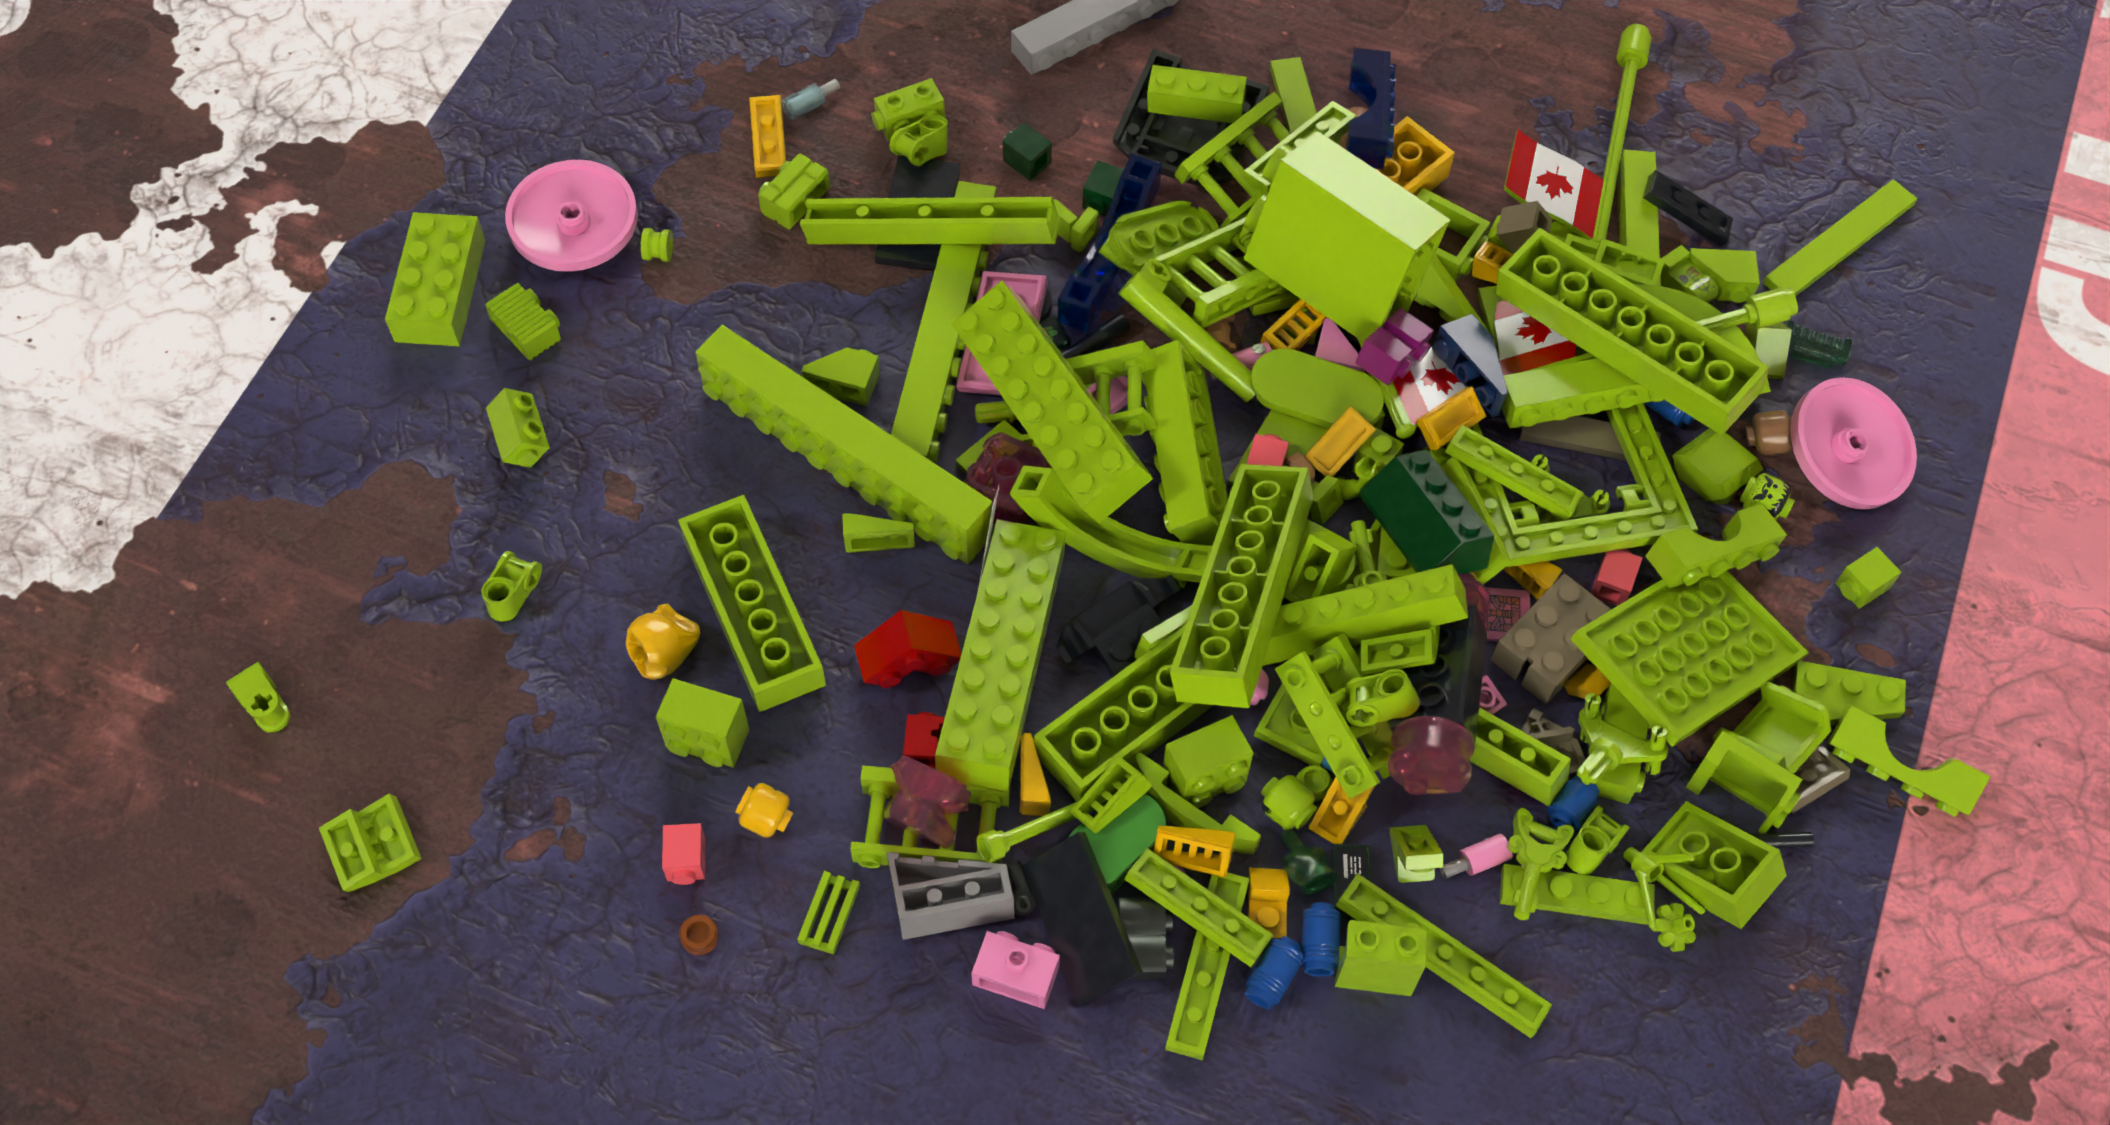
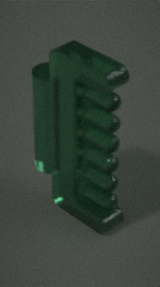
M1793 321L1787 322L1786 326L1792 329L1789 349L1793 350L1791 357L1831 369L1833 363L1846 364L1852 346V339L1846 338L1841 348L1842 339L1837 338L1834 346H1832L1834 336L1829 335L1826 344H1824L1825 333H1820L1817 342L1818 332L1816 330L1811 332L1810 339H1808L1809 328L1803 329L1801 337L1802 327L1797 325L1794 330L1795 323Z

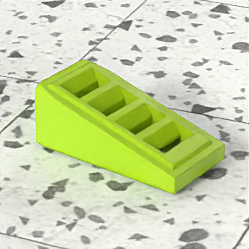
M842 514L845 550L848 553L915 547L913 523L858 514Z
M1118 756L1071 809L1070 813L1096 834L1141 798L1152 787V784L1143 774ZM1115 789H1117L1118 791H1117V792L1115 793V795L1113 796V795L1111 794V792H1113ZM1105 798L1108 803L1103 807L1099 802ZM1091 808L1099 812L1094 818L1087 813Z

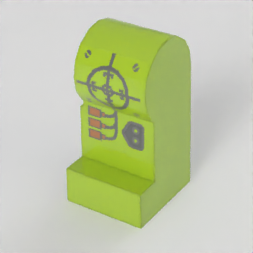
M1682 245L1664 256L1662 259H1665V263L1660 275L1661 286L1685 292L1706 303H1709L1718 296L1719 291L1715 281L1710 276L1703 274L1688 259L1690 252Z

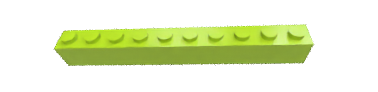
M959 181L954 198L997 197V188L995 186ZM992 244L941 245L891 432L892 436L930 461L937 462L939 457L940 442L937 439L939 433H945L948 414L944 413L946 405H952L955 386L951 384L953 377L958 378L962 358H958L960 350H965L966 346L951 323L973 305V298L977 297L981 282L979 277L980 270L986 271L989 252L986 251V247Z

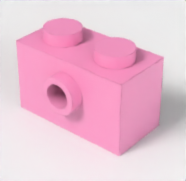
M987 931L971 973L972 985L1045 1009L1060 967V955L1056 954L1051 947L1041 943H1034L1031 946L1019 942L1015 935L1008 932L998 931L995 934Z

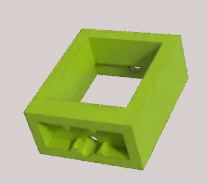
M1422 188L1416 197L1451 219L1448 228L1469 238L1457 256L1440 248H1437L1435 252L1456 283L1461 275L1467 276L1471 271L1475 254L1484 242H1487L1489 239L1487 238V233L1491 222Z

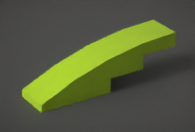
M1569 233L1565 239L1553 235L1632 284L1657 286L1665 259L1604 238L1601 239L1600 243H1596Z

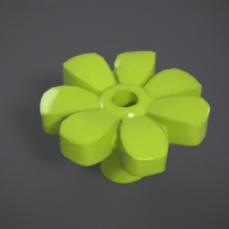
M1679 903L1659 906L1657 909L1659 918L1655 919L1656 928L1651 929L1653 932H1661L1658 942L1663 947L1670 946L1672 952L1685 950V943H1693L1696 939V934L1693 932L1695 928L1694 919L1691 914L1683 915L1684 906Z

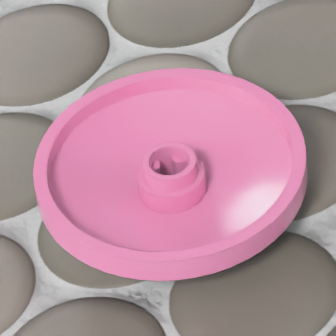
M588 160L555 162L532 172L512 192L505 213L507 230L516 250L531 263L554 271L585 270L613 258L630 241L636 229L638 219L634 193L623 176L606 165Z
M1843 377L1829 379L1818 384L1805 393L1798 401L1791 418L1790 436L1792 448L1801 470L1823 495L1840 505L1865 510L1878 508L1891 502L1908 488L1916 469L1917 450L1915 439L1905 416L1885 393L1864 381Z

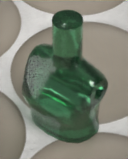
M1293 829L1286 830L1281 834L1282 841L1290 851L1284 857L1283 865L1292 882L1300 886L1303 893L1307 895L1316 894L1330 888L1335 883L1337 874L1329 865L1324 849L1319 846L1305 847Z

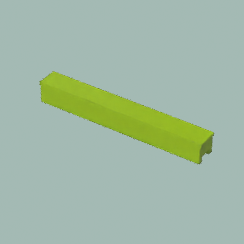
M1624 149L1617 176L1618 243L1660 258L1658 207L1643 199L1648 177L1656 170V152ZM1661 277L1659 278L1657 286H1661Z
M1052 197L806 199L805 204L808 210L805 219H801L800 226L807 238V244H1055L1061 217L1057 213Z

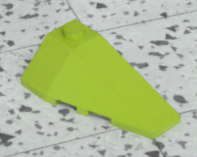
M1435 254L1415 295L1414 301L1422 306L1425 304L1431 308L1438 307L1440 309L1439 315L1448 322L1473 314L1488 331Z

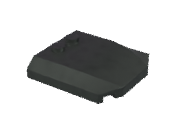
M1153 49L1115 131L1113 144L1136 166L1177 179L1174 174L1180 164L1232 123L1149 113L1147 91L1152 65L1196 70L1183 66L1182 58ZM1247 79L1243 115L1268 96L1270 86ZM1237 142L1230 148L1232 149V156L1239 163L1246 146L1244 144L1240 145ZM1213 160L1207 165L1209 168L1207 172L1217 183L1232 181L1233 175L1221 162L1217 163ZM1192 178L1186 181L1193 185H1201L1198 180L1194 181Z

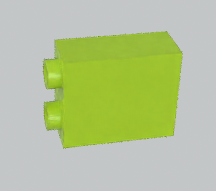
M1319 131L1295 149L1286 143L1278 147L1269 158L1262 174L1263 178L1272 184L1269 193L1262 195L1255 202L1244 222V227L1253 232L1244 260L1356 338L1365 342L1379 327L1383 328L1386 321L1397 310L1402 308L1406 312L1409 311L1451 219Z

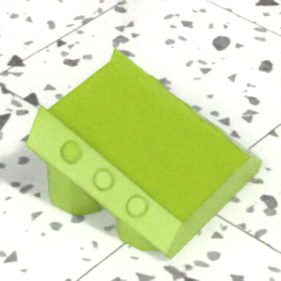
M1710 428L1673 454L1674 469L1677 472L1678 478L1706 501H1712L1719 505L1728 504L1740 487L1747 485L1752 476L1756 477L1757 474L1764 470L1759 459L1726 432L1722 436Z

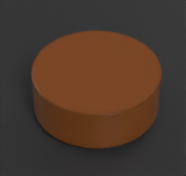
M694 915L686 919L681 925L679 938L683 948L688 953L705 955L716 947L719 940V932L715 922L710 917Z

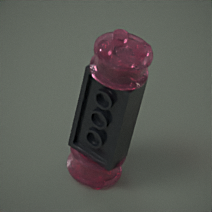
M1457 573L1466 590L1468 618L1440 625L1439 645L1435 663L1400 669L1407 674L1419 696L1420 704L1412 715L1405 718L1391 719L1390 729L1392 731L1391 743L1394 751L1388 760V770L1392 778L1404 786V789L1412 795L1457 793L1462 791L1471 779L1472 767L1468 760L1473 755L1475 748L1488 628L1486 613L1490 608L1491 600L1485 586L1470 573Z

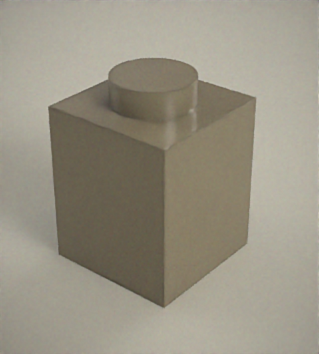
M1538 201L1503 207L1500 222L1497 224V235L1511 252H1517L1539 228L1550 234L1552 218Z

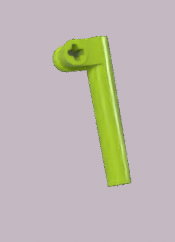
M1149 258L1144 263L1140 272L1137 271L1120 290L1119 295L1172 341L1178 340L1198 363L1244 402H1248L1255 396L1254 390L1252 391L1251 387L1252 372L1163 293L1171 279L1170 272L1159 260Z

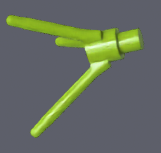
M1629 847L1624 852L1623 858L1631 864V869L1635 871L1640 885L1649 928H1656V921L1648 882L1652 883L1657 880L1700 915L1705 913V908L1662 874L1664 870L1662 863L1694 861L1695 856L1693 854H1648L1647 852H1639L1634 847Z

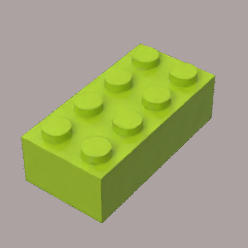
M413 212L385 317L394 342L460 347L486 241L477 216Z

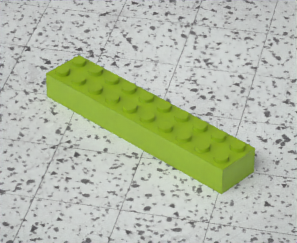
M721 325L696 351L699 365L698 370L703 383L702 388L713 400L720 399L729 406L734 414L739 417H747L754 422L761 432L766 435L771 433L780 439L781 443L791 452L798 451L807 457L812 466L819 470L825 469L834 476L839 484L844 487H852L860 493L866 502L871 505L877 504L885 509L893 520L913 523L914 531L920 538L925 541H933L950 558L954 560L960 559L968 565L986 545L993 507L990 499L724 325Z

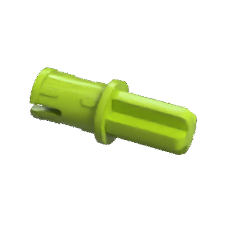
M1006 401L978 403L975 406L977 423L1005 420L1009 424H1013L1014 420H1018Z

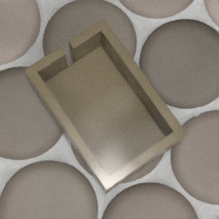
M1564 573L1498 641L1490 660L1514 680L1520 676L1526 661H1529L1531 665L1521 685L1547 705L1564 687V684L1589 660L1570 638L1578 629L1611 609Z

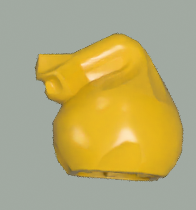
M668 603L661 604L653 613L641 615L630 624L627 629L626 649L642 677L650 680L660 679L672 674L682 665L699 640L701 634L700 627L696 622L678 614Z

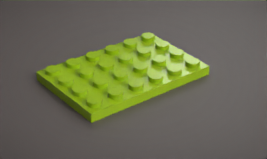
M1727 570L1715 578H1712L1711 575L1701 578L1690 586L1682 584L1669 588L1662 579L1578 629L1570 638L1653 727L1662 725L1661 733L1664 727L1668 729L1666 741L1672 747L1759 690L1767 681L1771 682L1795 666L1798 661H1802L1809 653Z

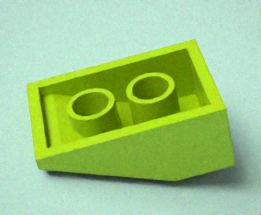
M1687 801L1642 851L1658 855L1693 854L1695 856L1694 861L1662 863L1664 866L1662 874L1709 912L1740 929L1745 926L1787 876L1779 849Z

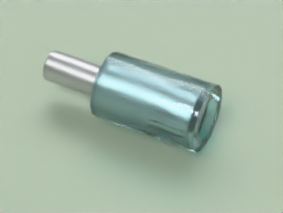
M834 79L820 87L816 83H812L783 98L781 104L786 115L793 121L825 104L824 97L840 89L839 82Z

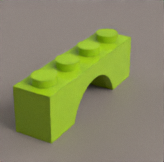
M1759 504L1736 512L1721 532L1724 541L1707 539L1689 527H1683L1661 534L1646 554V558L1669 588L1682 584L1690 586L1701 578L1710 575L1712 578H1715L1726 570L1735 567L1739 570L1748 566L1751 562L1760 559L1764 562L1771 559L1779 552L1778 546L1787 534L1765 506Z
M1847 705L1827 741V744L1835 747L1832 754L1851 764L1855 758L1868 764L1866 772L1884 781H1887L1889 776L1903 782L1900 789L1918 799H1922L1923 795L1926 794L1938 800L1935 807L1955 818L1959 812L1970 815L1991 776L1956 758H1949L1939 766L1926 770H1915L1906 767L1892 755L1887 746L1885 737L1886 722L1852 705Z

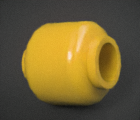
M758 783L754 788L748 786L735 813L740 815L739 824L742 827L764 838L773 836L776 829L784 832L793 815V812L787 810L790 803L789 796L765 783Z

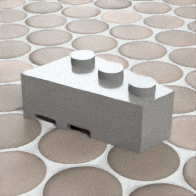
M887 852L902 940L1015 919L1014 898L1006 864L958 859V863L936 861L935 857L923 856L922 859L899 857V853Z

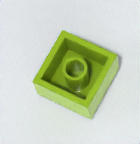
M674 678L656 714L665 746L670 752L682 757H687L688 754L700 757L705 763L714 767L726 765L734 768L750 731L742 699Z
M1233 715L1166 744L1163 768L1169 771L1168 786L1170 790L1196 808L1203 807L1214 796L1226 792V794L1234 793L1245 785L1248 779L1253 751Z

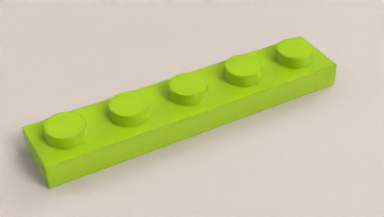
M1227 872L1226 878L1211 875L1208 890L1241 912L1250 878ZM1198 930L1196 931L1165 1050L1203 1061L1231 953Z

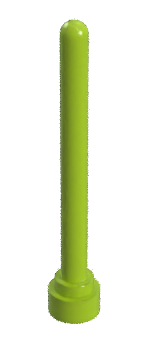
M1115 789L1111 794L1114 796L1118 790ZM1104 798L1099 803L1102 804L1106 799ZM1078 802L1007 832L992 829L978 835L976 842L981 857L986 862H995L1005 857L1006 852L1010 850V846L1076 819L1070 811ZM1091 808L1087 813L1095 811V809Z

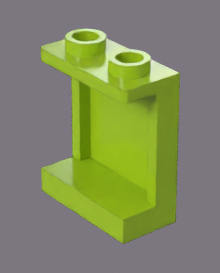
M1767 681L1761 686L1762 699L1733 732L1721 727L1714 734L1713 741L1715 743L1723 730L1794 774L1831 732L1828 708L1817 700L1805 698L1792 692L1785 686H1778Z
M1722 730L1685 788L1699 795L1708 780H1711L1764 813L1766 818L1758 832L1766 833L1772 825L1779 828L1787 815L1791 813L1801 797L1795 791L1803 779Z
M1350 920L1347 926L1346 946H1340L1335 987L1412 996L1426 966L1427 931L1422 928Z

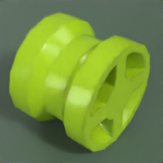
M644 228L641 236L642 259L650 261L652 258H660L662 262H670L673 253L672 230L664 229L661 232H655L652 228Z

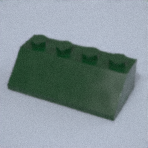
M1427 450L1396 456L1360 489L1359 496L1416 573L1453 564L1458 575L1488 567L1495 535Z

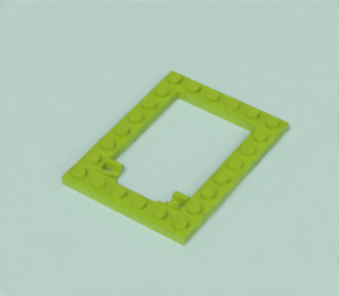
M1493 339V340H1494L1495 347H1496L1497 355H1498V358H1499V349H1498L1497 339ZM1577 345L1576 356L1589 353ZM1643 403L1628 408L1606 410L1637 483L1616 488L1618 501H1624L1623 512L1539 525V516L1534 504L1530 500L1508 503L1500 483L1466 465L1512 561L1506 567L1652 545L1661 534L1683 527H1689L1694 532H1698V527ZM1478 423L1470 427L1471 430L1482 435ZM1516 516H1523L1522 519H1514Z

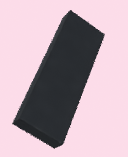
M1655 170L1649 175L1643 199L1720 247L1728 241L1733 222L1732 217L1662 173Z

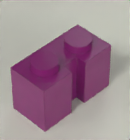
M1400 308L1386 321L1383 328L1379 327L1365 340L1355 363L1388 386L1398 376L1404 378L1413 366L1414 361L1420 362L1427 355L1431 348L1428 341L1433 329Z

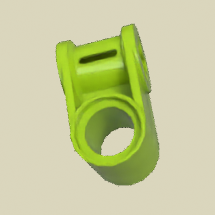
M927 115L906 127L899 128L890 139L889 147L891 152L898 156L903 155L907 157L910 163L915 166L923 165L937 156L944 155L948 151L947 119L940 115Z
M506 551L502 554L496 568L481 590L491 618L504 622L513 619L518 614L528 595L534 590L542 575L541 563L537 561L530 563L519 559L511 551ZM506 597L505 599H503V600H501V601H496V600L499 599V598Z
M259 662L226 681L237 700L263 731L275 733L287 726L290 720V711L276 691L275 684Z
M1390 669L1379 674L1356 677L1347 682L1345 686L1346 696L1349 698L1346 719L1355 726L1365 727L1382 721L1408 717L1418 709L1420 704L1419 696L1407 674L1400 669Z
M1600 805L1588 817L1565 853L1567 865L1578 874L1588 875L1593 873L1605 857L1614 851L1630 829L1628 825L1624 824L1621 826L1603 813L1604 808Z

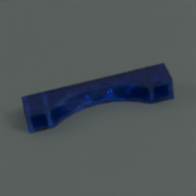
M1354 47L1349 75V90L1356 94L1367 105L1369 110L1361 116L1350 120L1345 149L1374 169L1384 170L1386 157L1392 158L1394 148L1393 134L1395 123L1393 121L1396 81L1394 77L1396 64H1391L1390 51Z
M1131 154L1120 176L1105 220L1090 251L1079 267L1070 274L1058 298L1057 322L1086 332L1089 331L1120 269L1098 252L1109 238V232L1119 217L1150 208L1160 188L1162 163Z

